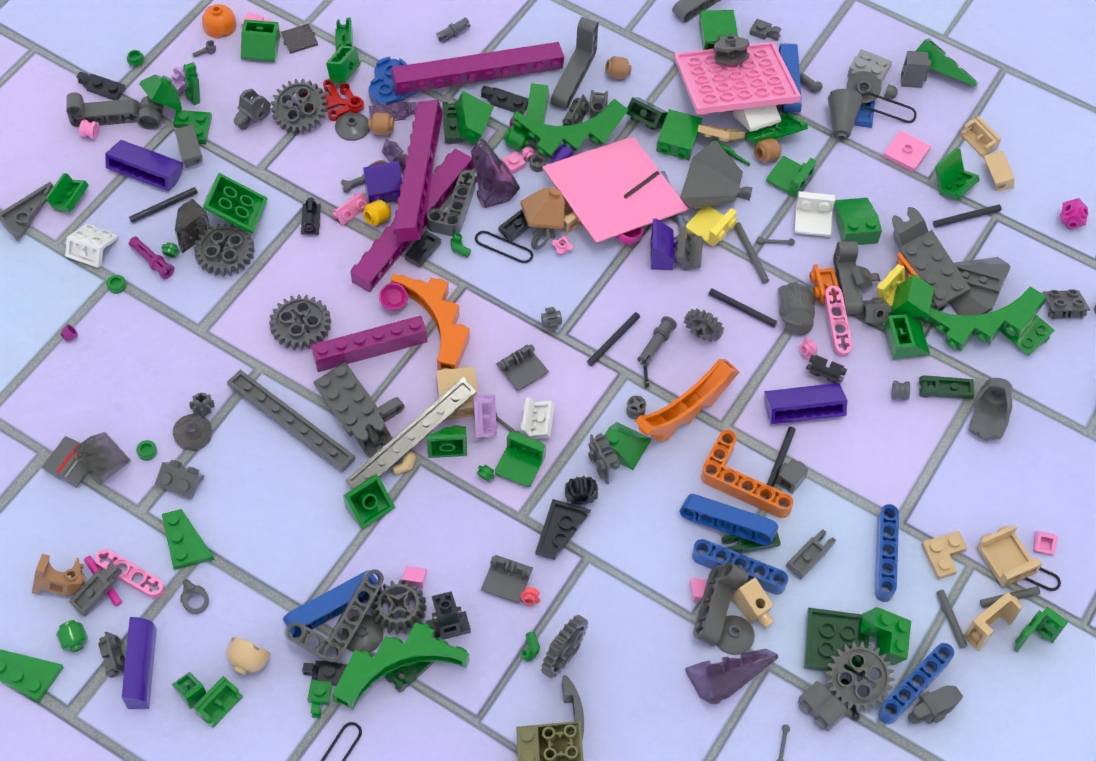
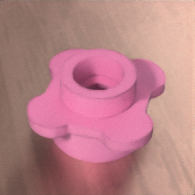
M562 236L560 239L552 241V246L555 247V251L560 255L567 254L573 249V245L569 243L567 236Z
M804 338L803 343L799 345V350L809 360L811 355L817 353V345L813 340Z

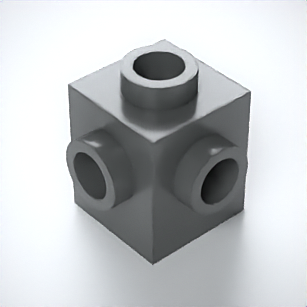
M876 297L870 301H863L864 311L862 320L866 323L882 325V323L886 322L887 317L891 316V306L883 298Z

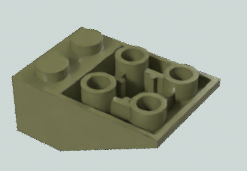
M581 721L516 727L518 761H584Z

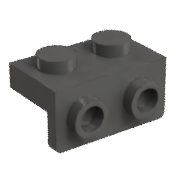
M680 227L679 235L676 236L678 250L675 251V258L680 262L683 270L700 268L703 238L702 236L691 237L687 227Z
M171 460L170 462H162L155 485L191 499L195 494L199 480L204 479L205 475L200 474V470L188 467L187 469L182 467L181 462Z

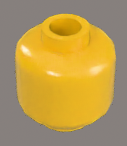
M376 200L365 206L363 217L368 224L378 226L389 220L390 206L382 200Z

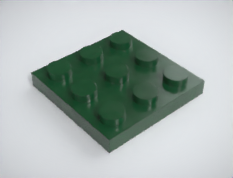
M808 607L804 668L831 671V668L826 666V664L833 663L830 656L838 657L837 649L844 652L843 645L846 644L851 649L852 642H855L857 647H859L860 642H864V647L867 648L869 636L860 633L863 614ZM858 656L852 657V664L855 667H860L862 664L861 659ZM846 664L844 665L846 670L851 671L855 675L862 676V672L855 673Z

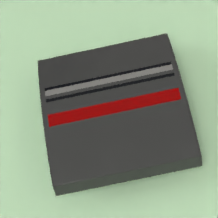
M65 436L42 468L59 479L60 477L74 487H77L100 454L82 443Z

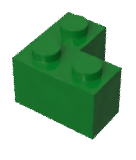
M879 607L863 613L860 633L878 639L877 648H880L878 655L886 654L884 662L891 661L890 665H895L908 659L911 620Z

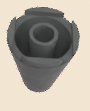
M836 89L828 95L832 132L839 140H845L850 137L863 102V96L855 90L851 93L847 92L848 89Z

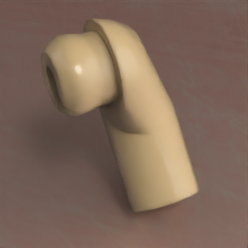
M409 451L403 457L402 463L392 466L394 475L412 470L416 461V454Z

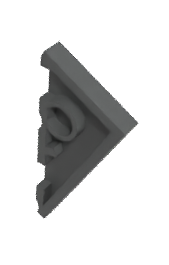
M48 182L0 212V222L17 241L23 236L46 202L45 198L53 188L51 182Z

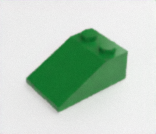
M868 198L835 200L833 209L841 242L857 241L858 245L876 244L879 242L882 229L879 217Z

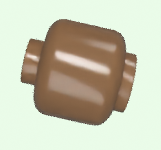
M613 56L610 60H607L605 73L608 74L609 78L624 80L627 75L631 74L632 66L629 65L627 58Z
M374 113L372 119L368 120V128L372 129V133L376 136H388L391 131H394V117H391L389 113Z
M773 138L762 140L757 143L754 153L760 162H772L779 159L781 146Z

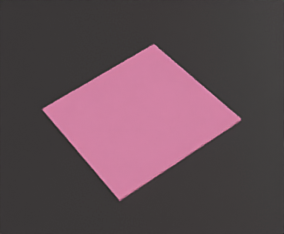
M634 136L542 166L556 188L561 190L564 199L596 243L649 225L653 222V218L663 220L689 210L661 172L630 197L624 198L627 192L656 171H659Z

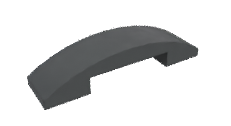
M567 675L562 676L564 703H573L574 721H581L583 742V706L574 684Z

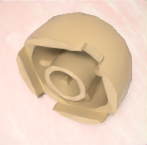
M232 637L227 648V659L234 666L233 671L245 675L246 672L254 673L260 671L271 655L264 648L261 647L259 651L255 644L238 637Z

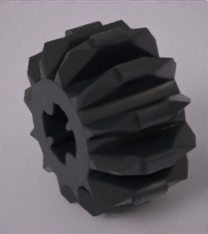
M585 475L582 477L576 476L575 479L571 478L569 482L565 483V497L573 505L578 504L580 506L581 504L593 503L598 498V484L592 477H585Z

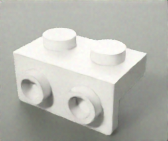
M531 397L526 398L520 429L527 438L531 440L550 438L555 403L552 400L534 402Z

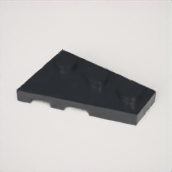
M552 499L535 555L555 560L589 516L591 509Z

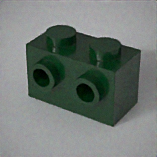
M632 97L626 114L631 116L630 119L636 122L641 121L645 123L647 128L655 130L656 128H662L668 112L639 97Z

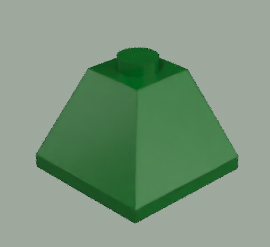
M155 74L140 81L139 85L152 101L181 112L182 106L177 89L169 77L165 75L161 77Z
M618 422L610 426L605 433L612 449L620 460L619 464L634 470L648 447L651 438Z
M453 425L428 435V458L467 456L466 426Z

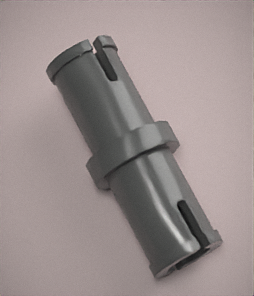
M465 17L455 24H449L447 28L436 33L439 36L437 37L438 40L442 43L452 36H458L461 31L471 27L468 24L470 23L469 20Z

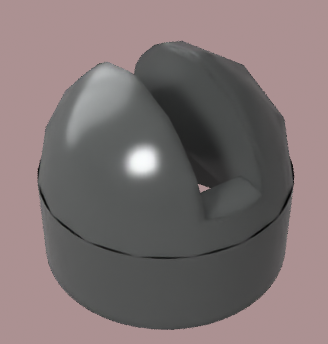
M888 84L884 97L893 99L897 96L898 89Z

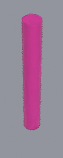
M87 556L84 559L93 575L96 571H101L91 556ZM112 587L106 594L117 607L122 604V600Z

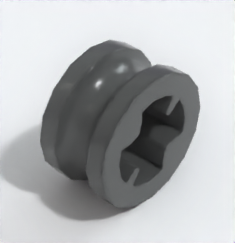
M540 154L533 155L530 158L531 170L534 172L544 170L542 166L546 165L545 157Z

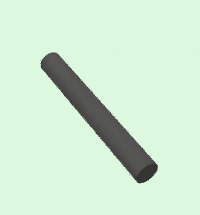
M1037 586L1011 592L1010 594L1017 599L1039 595L1040 589ZM1003 595L980 600V605L982 608L991 606Z
M937 591V596L960 649L967 647L968 644L945 591Z

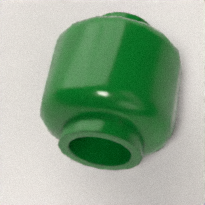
M514 125L508 127L503 138L505 145L517 151H520L523 147L526 148L530 141V138L526 135L527 131L522 128L518 129Z
M75 620L61 624L56 633L61 648L63 650H71L72 653L83 649V644L88 640L83 624L75 622Z

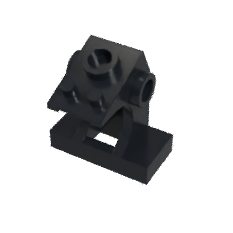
M452 591L431 596L435 612L432 613V619L425 622L435 630L436 640L437 638L444 640L471 633L466 611L462 612L461 607L456 606Z

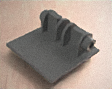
M1050 290L1042 292L1046 295V300L1052 309L1048 311V316L1052 317V319H1059L1062 316L1064 319L1067 316L1069 318H1083L1087 316V311H1090L1079 290Z
M532 344L525 345L496 363L517 391L549 373L548 369L534 354L535 348Z
M600 433L594 439L591 434L590 443H588L590 452H588L589 459L597 465L599 477L601 479L604 478L605 482L609 484L610 469H618L620 467V460L605 435Z
M498 555L492 556L491 566L481 591L520 603V595L526 588L533 567Z

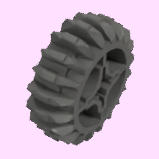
M401 579L398 581V584L391 580V586L384 583V590L379 589L373 600L374 602L371 603V609H373L371 614L372 617H375V623L380 624L382 630L387 627L389 634L392 630H395L397 635L400 633L399 630H403L406 634L407 628L412 630L415 622L421 624L420 619L425 618L424 611L427 610V605H425L426 598L422 597V590L417 591L416 584L410 587L409 581L404 585ZM411 599L416 604L413 612L408 607ZM385 602L390 607L387 615L382 611Z

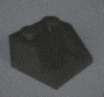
M194 199L182 204L177 212L175 234L180 251L184 253L196 245L195 241L199 240V235L204 236L203 230L211 231L207 212Z
M106 432L90 436L74 448L73 457L99 485L131 462L128 456Z

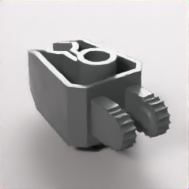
M949 685L933 692L927 691L918 697L920 701L913 708V711L909 713L908 720L912 724H918L924 720L927 724L932 722L938 723L955 708L963 698V695L956 686Z

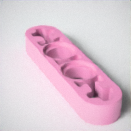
M832 285L826 289L824 301L833 348L837 355L847 356L852 349V340L843 294L839 287ZM831 292L836 295L835 303H833V296L830 295ZM837 308L841 311V315L834 316L831 310ZM835 326H842L845 332L842 334L837 333ZM842 338H844L843 345L847 346L845 350H843L842 347H839L841 345Z
M103 549L96 554L95 561L101 570L103 568L106 570L109 567V562L104 561L102 563L101 560L108 557L110 562L117 566H127V570L124 573H120L117 577L120 581L152 599H158L164 594L165 588L162 581L110 550ZM139 574L144 576L140 583L133 582L134 576ZM149 582V584L153 587L158 586L159 590L152 591L150 586L147 585V583Z

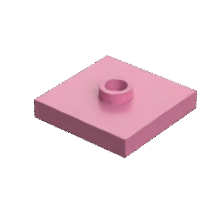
M900 130L883 153V157L914 173L929 152L931 145Z

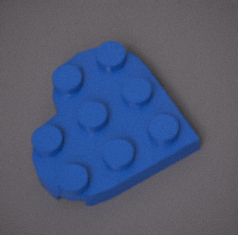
M385 57L376 63L374 69L375 78L370 82L368 94L371 101L380 108L394 105L420 92L396 94L391 79L392 67L407 65L400 58L397 60Z

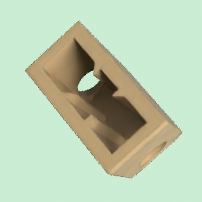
M756 578L741 586L731 597V600L750 623L759 620L765 629L775 622L768 613L773 604Z

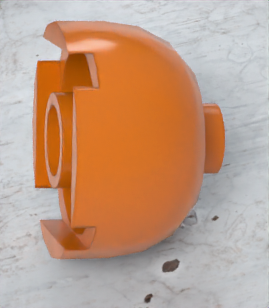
M214 4L209 6L202 16L204 31L213 38L218 39L224 35L228 37L235 32L237 27L236 17L233 11L226 5Z

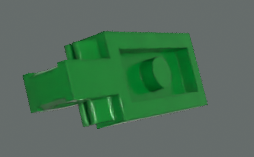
M194 62L184 64L183 72L186 76L184 77L186 85L185 95L188 100L192 101L193 105L200 103L197 68Z

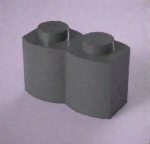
M819 681L810 686L798 699L801 711L811 715L814 718L815 724L820 729H825L828 732L848 712L847 708Z

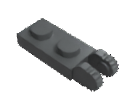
M824 529L815 537H812L786 564V567L800 579L825 556L836 542V539L832 537L824 546L820 543V540L826 534Z

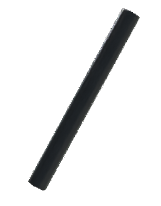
M193 187L129 216L131 223H134L197 194L198 191L196 187Z
M998 204L935 220L933 221V226L937 228L999 212L1002 208Z
M713 288L709 291L708 295L775 328L778 321Z
M635 312L587 360V363L593 366L640 318V315Z
M788 427L766 484L773 488L796 429L794 427Z

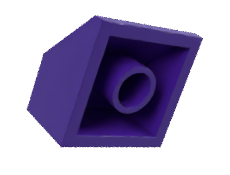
M399 161L363 167L365 190L369 204L376 200H382L385 203L398 202V197L401 194L400 185L403 184Z
M653 218L650 238L651 270H673V264L677 263L674 248H677L674 230L657 218Z

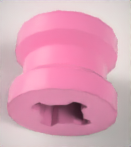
M82 120L79 127V135L84 138L88 136L91 139H96L100 129L99 123Z

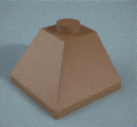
M543 188L521 200L520 204L528 226L563 229L565 201L561 190Z

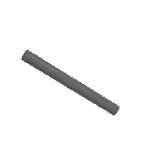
M737 222L734 227L762 283H768L769 278L741 223Z

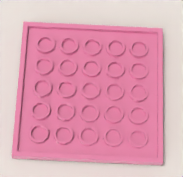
M775 43L750 44L747 47L749 54L747 60L742 63L728 65L715 62L714 49L674 53L675 63L696 114L705 115L714 112L722 113L730 110L801 102V95Z

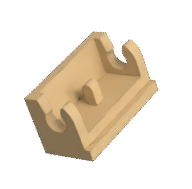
M976 116V118L964 125L966 129L962 130L960 135L982 158L998 149L1001 138L979 116Z
M999 151L985 155L984 161H986L985 164L991 173L996 190L1013 189L1015 178L1004 152Z

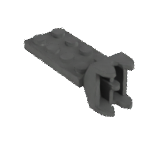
M908 207V222H904L901 217L894 215L892 218L894 239L902 255L917 275L934 287L935 291L932 301L937 309L970 292L971 288L933 230L928 231L925 220L920 212L913 207Z
M346 362L313 382L350 437L354 435L361 449L369 458L378 452L376 449L378 445L385 446L393 439L382 419L381 411Z

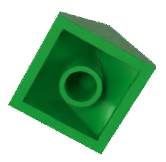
M915 274L911 275L897 286L891 315L908 314L913 317H929L935 291L934 287Z
M375 474L343 495L345 508L361 529L396 508L378 474Z

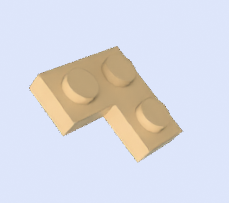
M707 124L698 126V132L704 133V137L714 138V136H717L720 141L724 142L743 139L746 132Z
M960 531L929 539L921 544L937 580L956 575L958 571L951 556L966 552L967 550Z

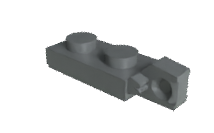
M111 563L106 570L103 568L100 572L96 571L69 602L81 615L86 616L116 583L115 579L122 570L117 565Z

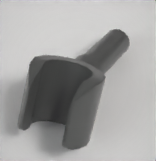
M209 40L206 42L205 48L192 54L194 57L203 53L214 54L216 52V45H214L213 40Z

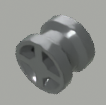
M894 380L891 391L892 399L902 398L908 401L910 397V382L899 383V381Z
M638 395L630 397L626 408L628 417L636 420L639 416L645 415V399Z

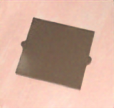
M309 23L281 32L284 45L287 46L290 54L318 46L315 32L312 31Z

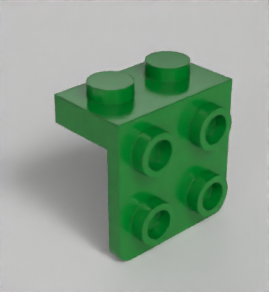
M955 148L935 166L939 191L942 196L958 200L980 181L979 175L964 171L961 150Z
M510 431L507 436V447L495 468V474L525 487H530L546 457V445L539 440H531L521 433Z

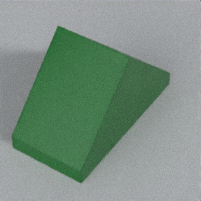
M190 672L172 684L190 710L206 694L203 684Z

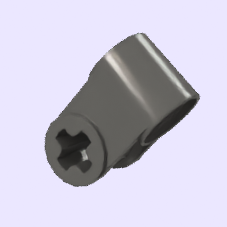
M591 90L590 119L607 107L608 91L602 93Z

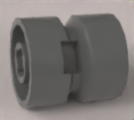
M148 96L142 98L137 117L138 125L148 130L159 128L164 105L152 101Z

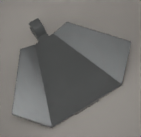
M714 140L692 158L680 198L685 205L698 209L734 202L737 197L750 201L753 188L748 186L740 188L743 171L721 145Z
M999 257L955 262V266L971 288V291L949 304L958 315L963 316L981 315L991 311L1011 266Z

